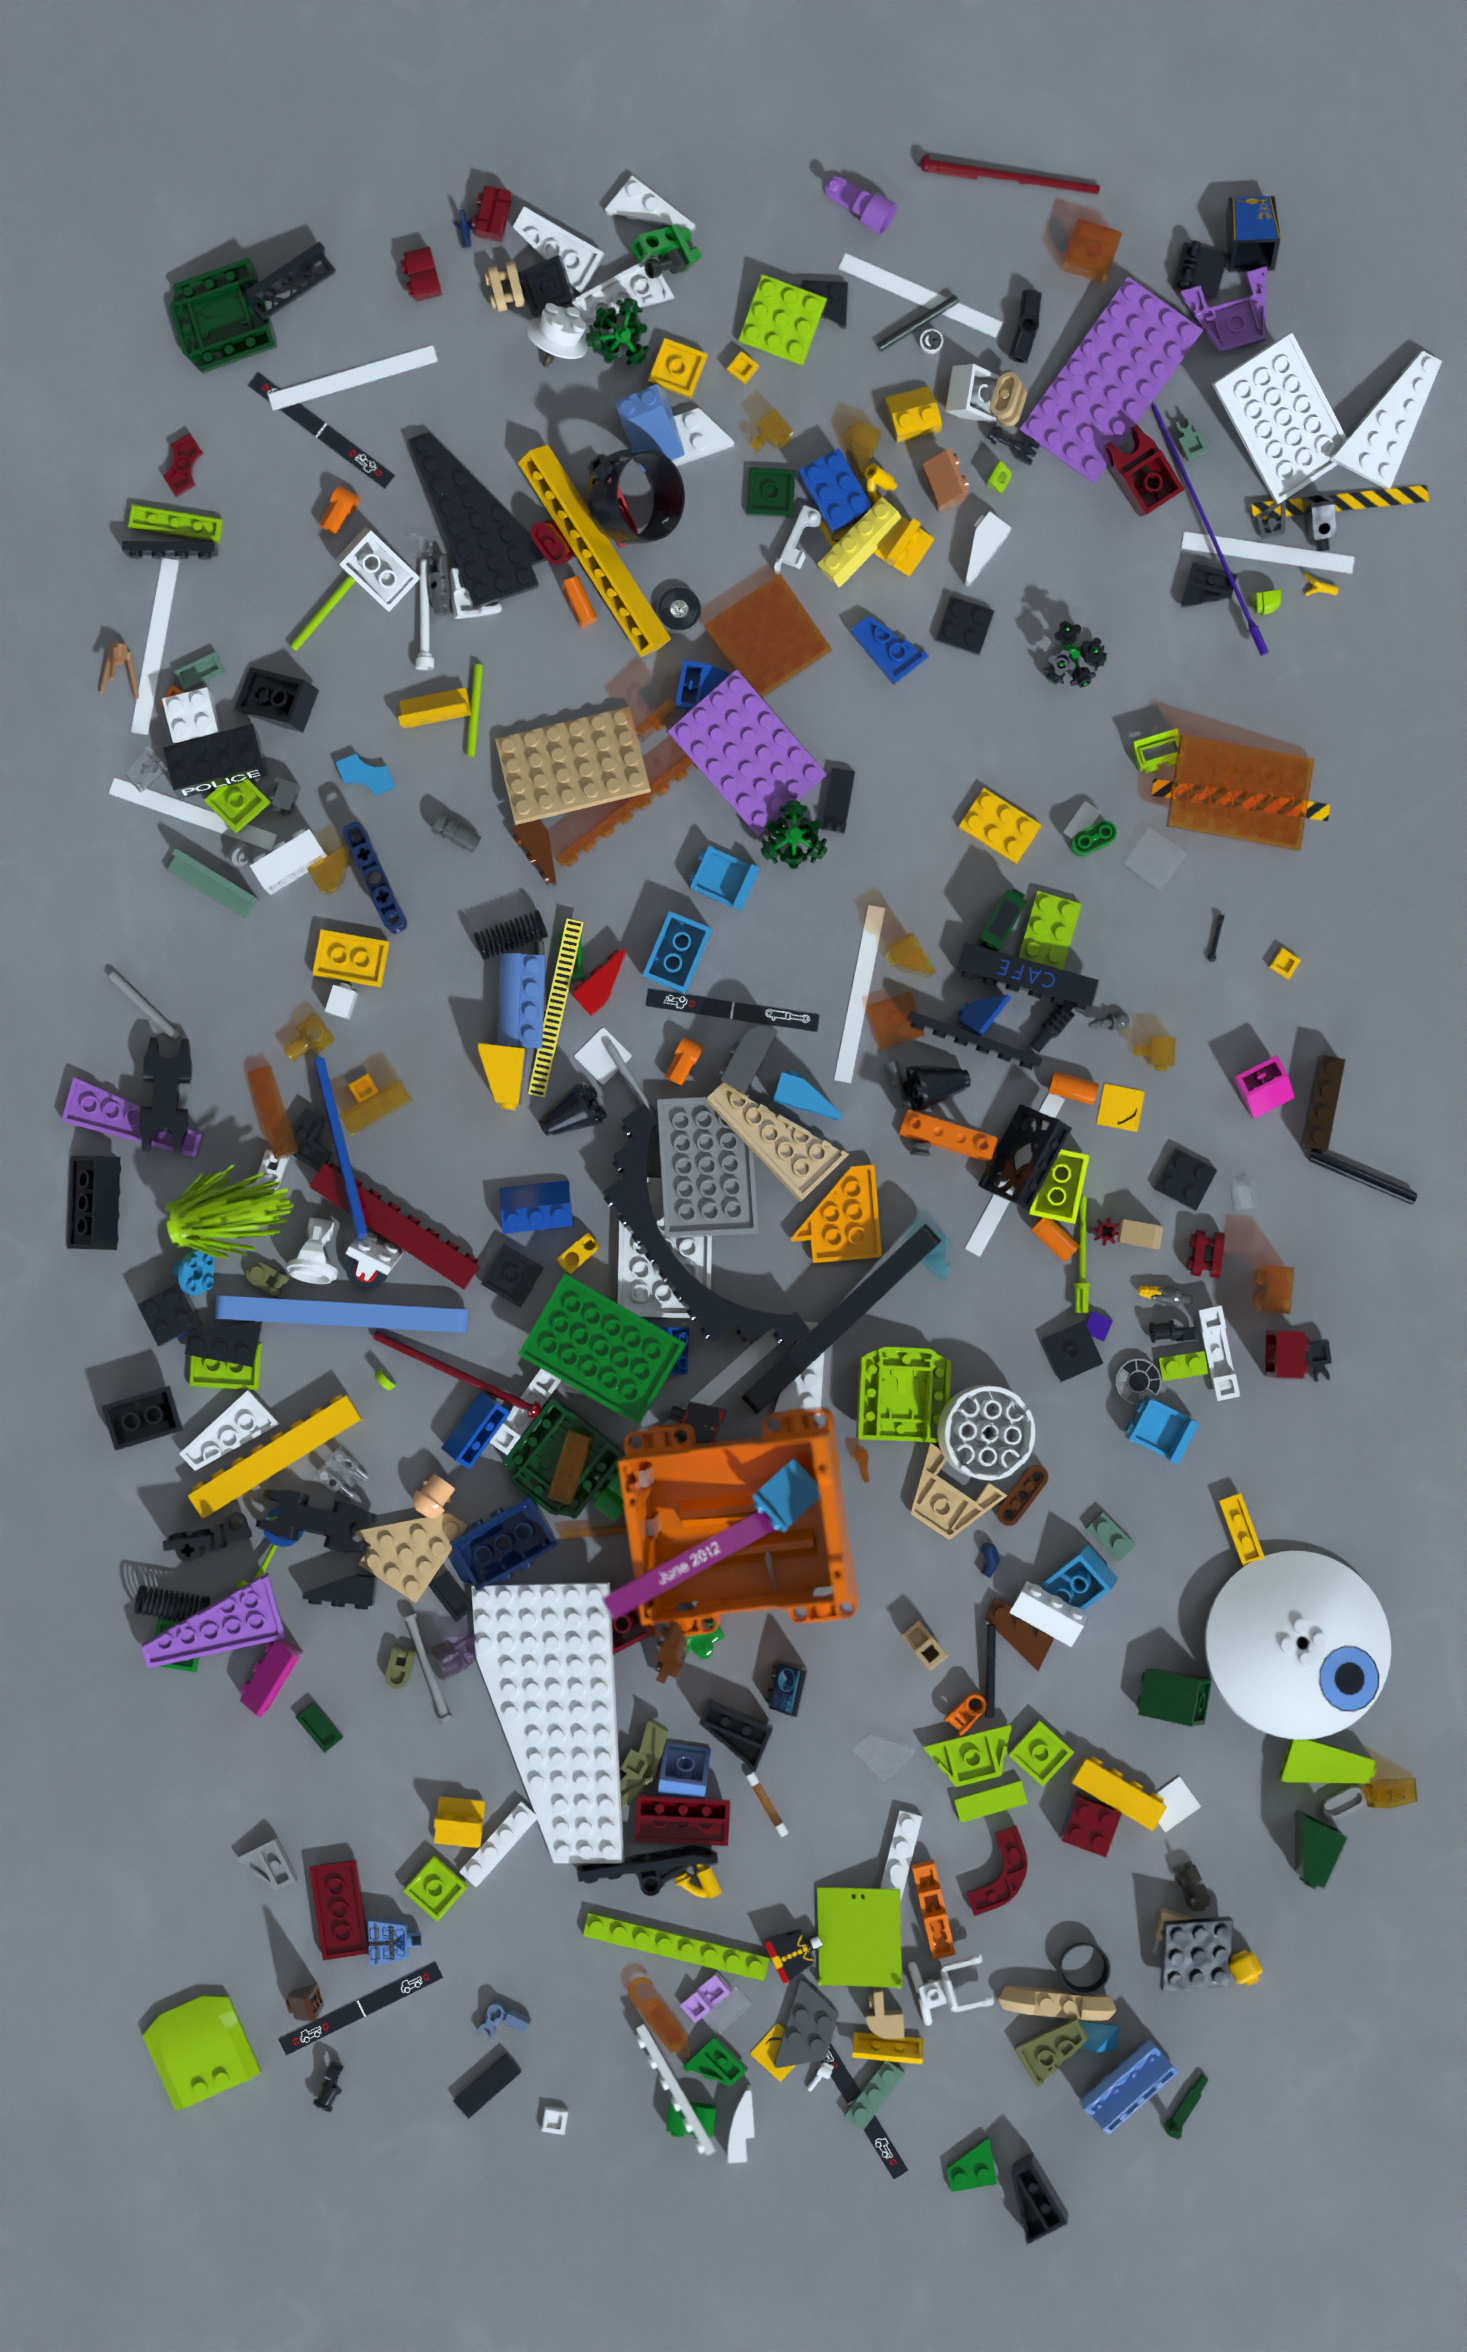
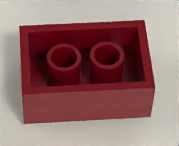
M1266 1330L1265 1376L1304 1379V1374H1308V1360H1305V1350L1308 1351L1309 1337L1305 1336L1306 1332Z

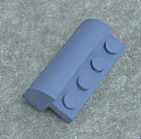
M500 954L496 1045L542 1049L546 955Z
M1149 2039L1140 2044L1130 2057L1122 2060L1111 2074L1104 2076L1094 2089L1086 2092L1079 2104L1106 2133L1111 2134L1176 2076L1179 2071L1157 2045Z

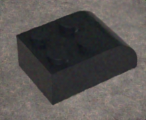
M170 1386L102 1406L115 1451L183 1431Z

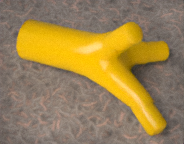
M1308 573L1304 574L1307 580L1313 584V587L1305 592L1306 596L1317 592L1337 595L1338 586L1321 582Z

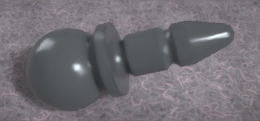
M1116 1012L1114 1015L1108 1014L1107 1018L1096 1019L1090 1022L1088 1026L1096 1029L1108 1027L1109 1030H1123L1128 1027L1130 1019L1125 1012Z

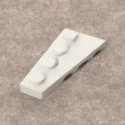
M804 1322L810 1329V1331H808L802 1337L797 1339L795 1346L809 1332H811L819 1324V1322ZM824 1353L780 1393L774 1412L797 1408L821 1407Z

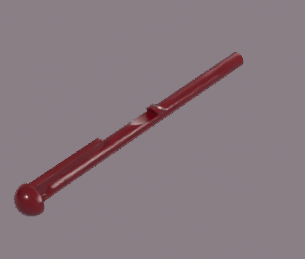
M930 154L922 156L919 161L921 170L926 173L978 180V176L1019 181V184L1024 185L1033 184L1091 194H1099L1100 185L929 159Z
M376 1331L373 1336L374 1340L529 1412V1418H535L541 1412V1406L537 1401L533 1404L527 1403L519 1397L379 1331Z

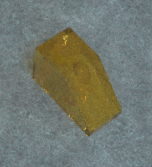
M856 421L854 427L849 426L845 440H848L847 450L859 477L864 479L865 469L871 463L882 431Z
M347 845L307 868L323 895L326 893L328 895L334 894L340 890L339 886L344 883L351 857V851Z
M1416 1778L1386 1779L1366 1783L1365 1797L1367 1799V1807L1392 1809L1416 1802Z

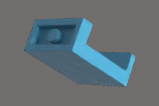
M711 845L708 846L707 850L703 848L698 858V861L701 862L698 871L693 870L688 880L691 883L690 889L741 912L758 876L760 867L736 859L714 849Z
M1146 1395L1145 1399H1141L1135 1411L1137 1414L1134 1420L1128 1422L1125 1428V1437L1129 1441H1134L1178 1465L1199 1423L1195 1419Z

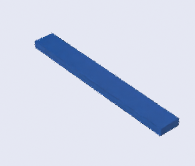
M323 1057L315 1058L314 1067L357 1240L365 1239L367 1229L325 1059Z

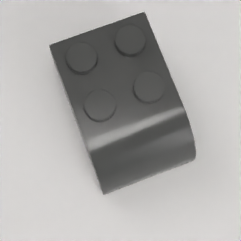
M758 1026L749 1030L743 1036L740 1043L735 1042L729 1053L732 1057L730 1063L725 1062L718 1074L722 1077L720 1083H725L746 1095L778 1031L771 1027Z

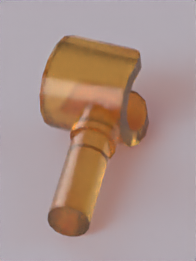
M856 1449L855 1462L862 1463L864 1482H869L868 1452Z

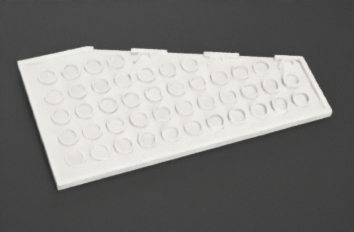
M610 1582L489 1584L479 1590H476L474 1585H472L475 1656L553 1862L623 1863L624 1849L612 1649V1620L601 1598L610 1594Z

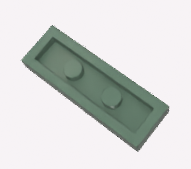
M883 2061L847 2109L844 2117L864 2130L905 2072L891 2061Z

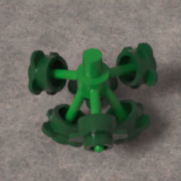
M625 298L624 301L617 300L616 304L620 306L619 313L624 316L622 326L616 325L617 317L614 307L609 309L598 308L596 311V321H594L593 326L589 325L590 332L586 333L585 341L588 347L592 346L594 353H597V350L600 351L604 361L612 363L614 359L622 358L623 351L620 343H626L629 347L626 351L628 358L626 364L628 366L642 364L647 358L646 353L649 351V347L647 345L642 347L638 343L640 342L641 335L647 331V325L637 320V313H642L643 311L638 306V302L632 298ZM600 328L604 330L613 328L614 331L612 334L602 335Z
M790 800L786 805L780 806L779 810L784 812L785 818L780 817L776 821H768L766 829L769 832V841L761 840L763 844L761 853L765 859H771L776 864L778 863L776 858L780 856V861L786 862L790 869H797L799 864L807 861L808 856L812 857L811 863H814L817 858L821 860L827 852V847H825L827 839L819 840L820 821H811L807 817H803V812L807 811V806L801 805L797 800ZM786 819L791 820V828L786 824ZM800 819V825L797 828L796 820ZM801 842L807 846V854L803 853V850L796 846V844ZM790 843L791 846L787 847L785 853L781 854L780 847Z

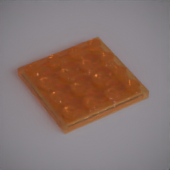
M781 574L704 625L732 669H737L761 698H764L832 652V648Z

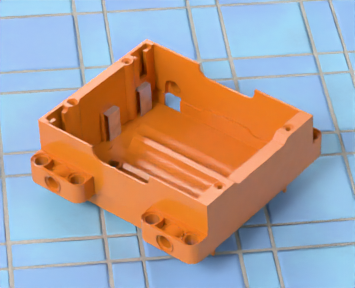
M797 1408L771 1413L762 1422L763 1436L696 1444L694 1429L686 1423L639 1428L633 1430L625 1437L624 1448L626 1456L618 1461L635 1579L757 1512L758 1510L752 1504L755 1501L752 1496L793 1458L819 1484L821 1499H818L785 1532L781 1528L778 1531L775 1529L639 1605L642 1625L650 1624L656 1637L660 1638L663 1629L659 1627V1623L666 1622L669 1629L672 1621L678 1623L685 1637L711 1633L720 1625L721 1614L769 1608L788 1609L791 1620L796 1623L826 1622L850 1618L855 1614L859 1607V1596L853 1555L850 1547L832 1412L828 1408ZM817 1413L825 1416V1424L816 1422L815 1415ZM770 1419H775L779 1422L780 1427L778 1430H773L769 1426ZM678 1430H683L686 1432V1441H682L678 1438ZM633 1435L641 1439V1446L633 1444ZM767 1546L774 1564L776 1590L765 1561ZM833 1587L832 1594L814 1596L816 1588ZM698 1601L694 1609L679 1612L676 1609L679 1603ZM851 1602L852 1610H845L842 1607V1603ZM804 1607L806 1615H799L796 1612V1608ZM712 1617L714 1625L706 1624L704 1618Z

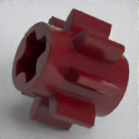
M1107 1217L1105 1223L1098 1219L1097 1223L1099 1226L1091 1228L1097 1234L1093 1240L1101 1239L1102 1246L1106 1245L1107 1240L1115 1244L1114 1237L1119 1235V1232H1116V1227L1119 1223L1111 1224L1110 1217ZM1103 1226L1111 1228L1109 1232L1110 1237L1101 1235Z

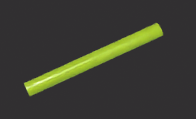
M348 575L292 641L289 646L293 650L297 651L355 583L351 576Z
M474 664L467 757H475L483 674L482 664Z

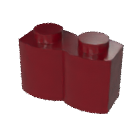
M430 246L404 252L405 260H401L403 273L409 274L410 282H406L409 296L414 295L416 302L441 296L442 291Z

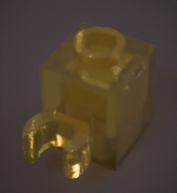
M775 408L757 423V430L760 432V435L751 441V447L758 452L768 442L775 450L779 446L783 448L791 441L792 438L790 436H792L793 429Z
M1152 1037L1150 1038L1149 1046H1134L1133 1056H1149L1148 1066H1153L1154 1071H1168V1067L1175 1066L1176 1038Z

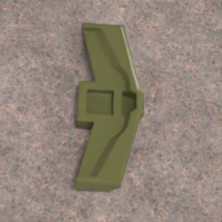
M650 1717L647 1721L640 1750L638 1751L631 1747L620 1766V1769L626 1772V1775L620 1780L622 1811L650 1782L654 1781L659 1772L658 1767L669 1730L663 1724Z

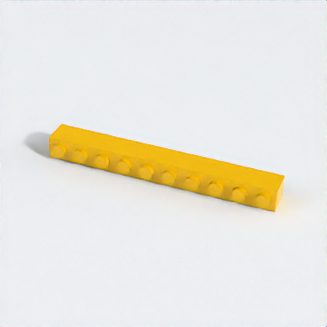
M549 445L530 450L518 462L520 468L640 657L658 651L671 637L608 538L593 523L587 505Z

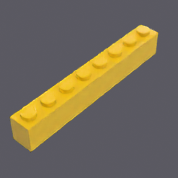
M339 1394L329 1401L331 1403L329 1407L323 1410L322 1406L309 1413L311 1415L310 1419L305 1422L300 1419L290 1425L291 1431L283 1434L281 1431L271 1437L272 1443L265 1447L263 1444H260L250 1451L252 1455L244 1459L241 1456L231 1462L232 1468L226 1472L222 1468L211 1475L213 1480L205 1484L201 1481L191 1488L193 1492L188 1497L201 1518L204 1519L362 1420L363 1417L350 1396L346 1395L343 1397L342 1394Z

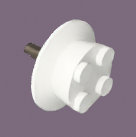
M547 303L542 311L541 318H535L528 322L526 327L528 337L536 346L546 351L542 362L543 367L548 368L549 363L553 362L555 356L577 359L586 354L588 345L582 336L586 330V323L579 316L580 311L574 307L564 308Z

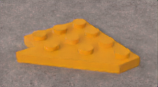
M874 1165L851 1166L791 1237V1242L811 1240L813 1263L882 1257Z

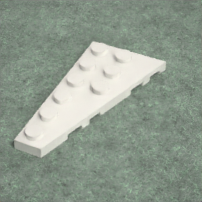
M1424 351L1418 352L1403 370L1402 375L1387 389L1386 394L1377 401L1357 425L1354 432L1345 439L1339 450L1329 460L1385 489L1391 488L1442 361Z

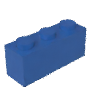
M481 1392L441 1449L455 1461L471 1469L511 1412L497 1400Z

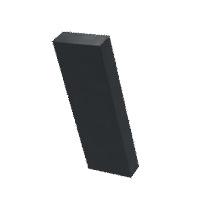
M506 2053L460 2093L453 2102L469 2119L515 2079L522 2070Z

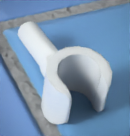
M821 2063L815 2078L807 2086V2090L812 2091L821 2077L829 2080L833 2066Z

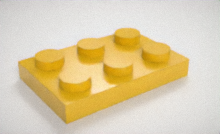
M983 788L958 828L1017 865L1042 825Z
M321 929L312 975L382 988L390 942Z

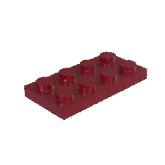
M357 1859L310 1866L323 1961L369 1954V1940Z

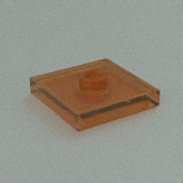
M668 698L636 728L637 737L642 743L655 731L658 732L667 724V720L677 712L676 703L671 698Z
M911 992L867 1005L881 1050L925 1036L924 1030L914 1029L910 1027L911 1023L906 1021L909 1012L918 1013Z

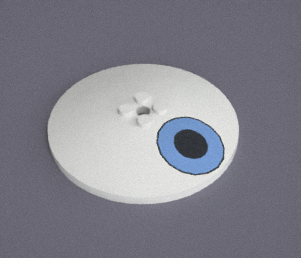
M1282 1551L1264 1556L1265 1559L1247 1564L1232 1575L1220 1589L1213 1601L1206 1621L1204 1634L1205 1657L1210 1676L1220 1696L1233 1712L1245 1722L1258 1730L1281 1738L1315 1739L1334 1734L1350 1726L1360 1719L1376 1701L1384 1686L1390 1667V1630L1376 1595L1363 1579L1350 1568L1318 1553ZM1299 1637H1304L1308 1642L1305 1650L1299 1649L1296 1645Z

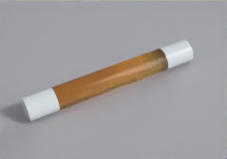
M749 1773L746 1775V1778L780 1837L789 1833L755 1773Z

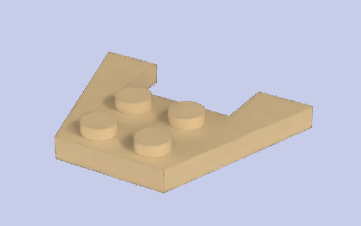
M930 1443L910 1514L950 1540L1007 1495L989 1482L986 1483L975 1501L937 1476L947 1460L941 1450Z

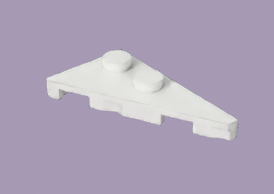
M633 175L605 209V213L608 215H621L627 217V219H639L643 222L660 226L662 224L669 226L678 224L679 228L688 227L691 231L695 229L694 223Z

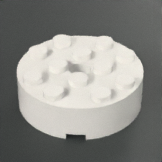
M989 1385L971 1386L958 1392L945 1405L938 1422V1442L947 1462L960 1473L982 1480H998L1013 1474L1030 1456L1035 1441L1034 1419L1030 1410L1015 1393L1001 1387ZM989 1427L990 1434L985 1438L983 1431Z

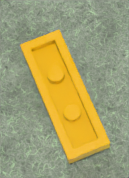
M1239 1492L1218 1500L1241 1565L1244 1567L1253 1561L1265 1559L1242 1494Z
M854 2032L852 2058L922 2064L924 2039L912 2037L885 2039L876 2034Z

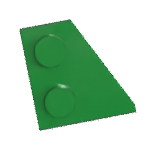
M989 2137L984 2138L980 2144L972 2150L969 2149L960 2159L953 2161L947 2166L951 2192L997 2184Z

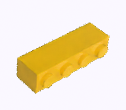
M1084 1756L1070 1781L1154 1831L1167 1809V1806L1163 1803L1164 1798L1154 1792L1149 1795L1143 1791L1144 1786L1134 1780H1131L1130 1783L1122 1778L1124 1774L1118 1770L1111 1768L1109 1771L1102 1767L1103 1762L1096 1757L1091 1756L1089 1759Z

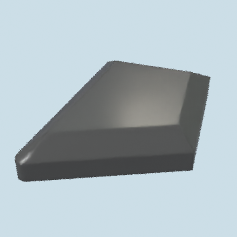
M1286 499L1279 504H1274L1256 517L1262 540L1285 533ZM1281 505V517L1270 518L1269 513Z

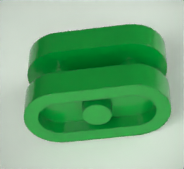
M1101 821L1076 833L1070 842L1071 852L1077 857H1085L1107 847L1116 838L1117 829L1115 825L1110 821Z

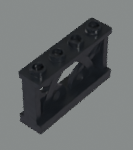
M1020 1104L978 1186L1029 1211L1072 1128L1057 1118L1050 1117ZM1033 1119H1035L1036 1121L1035 1131L1033 1126L1031 1125ZM1043 1122L1049 1124L1046 1130H1042ZM1031 1143V1153L1033 1156L1028 1164H1024L1016 1170L1015 1153ZM1009 1180L1004 1186L998 1187L1000 1182ZM1014 1186L1015 1190L1012 1195L1006 1193Z

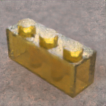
M397 1080L339 1114L350 1135L355 1136L413 1102V1099L403 1082Z

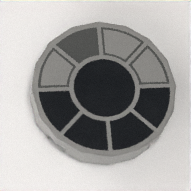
M1135 1358L1126 1361L1119 1367L1115 1375V1386L1118 1394L1123 1400L1131 1404H1138L1141 1399H1145L1146 1395L1154 1399L1161 1389L1162 1378L1159 1370L1153 1363L1145 1359Z

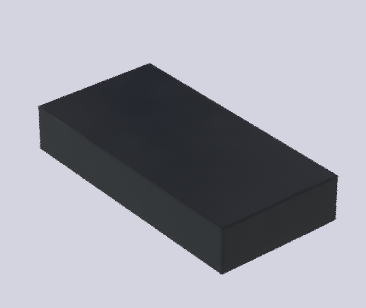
M448 1571L428 1585L455 1622H458L473 1610V1604Z

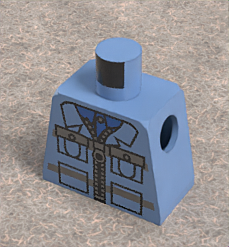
M370 1917L368 1921L369 1966L405 1960L409 1956V1947H422V1933H408L407 1921Z

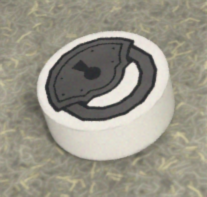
M928 329L922 333L920 347L925 353L934 354L941 349L943 337L939 331Z

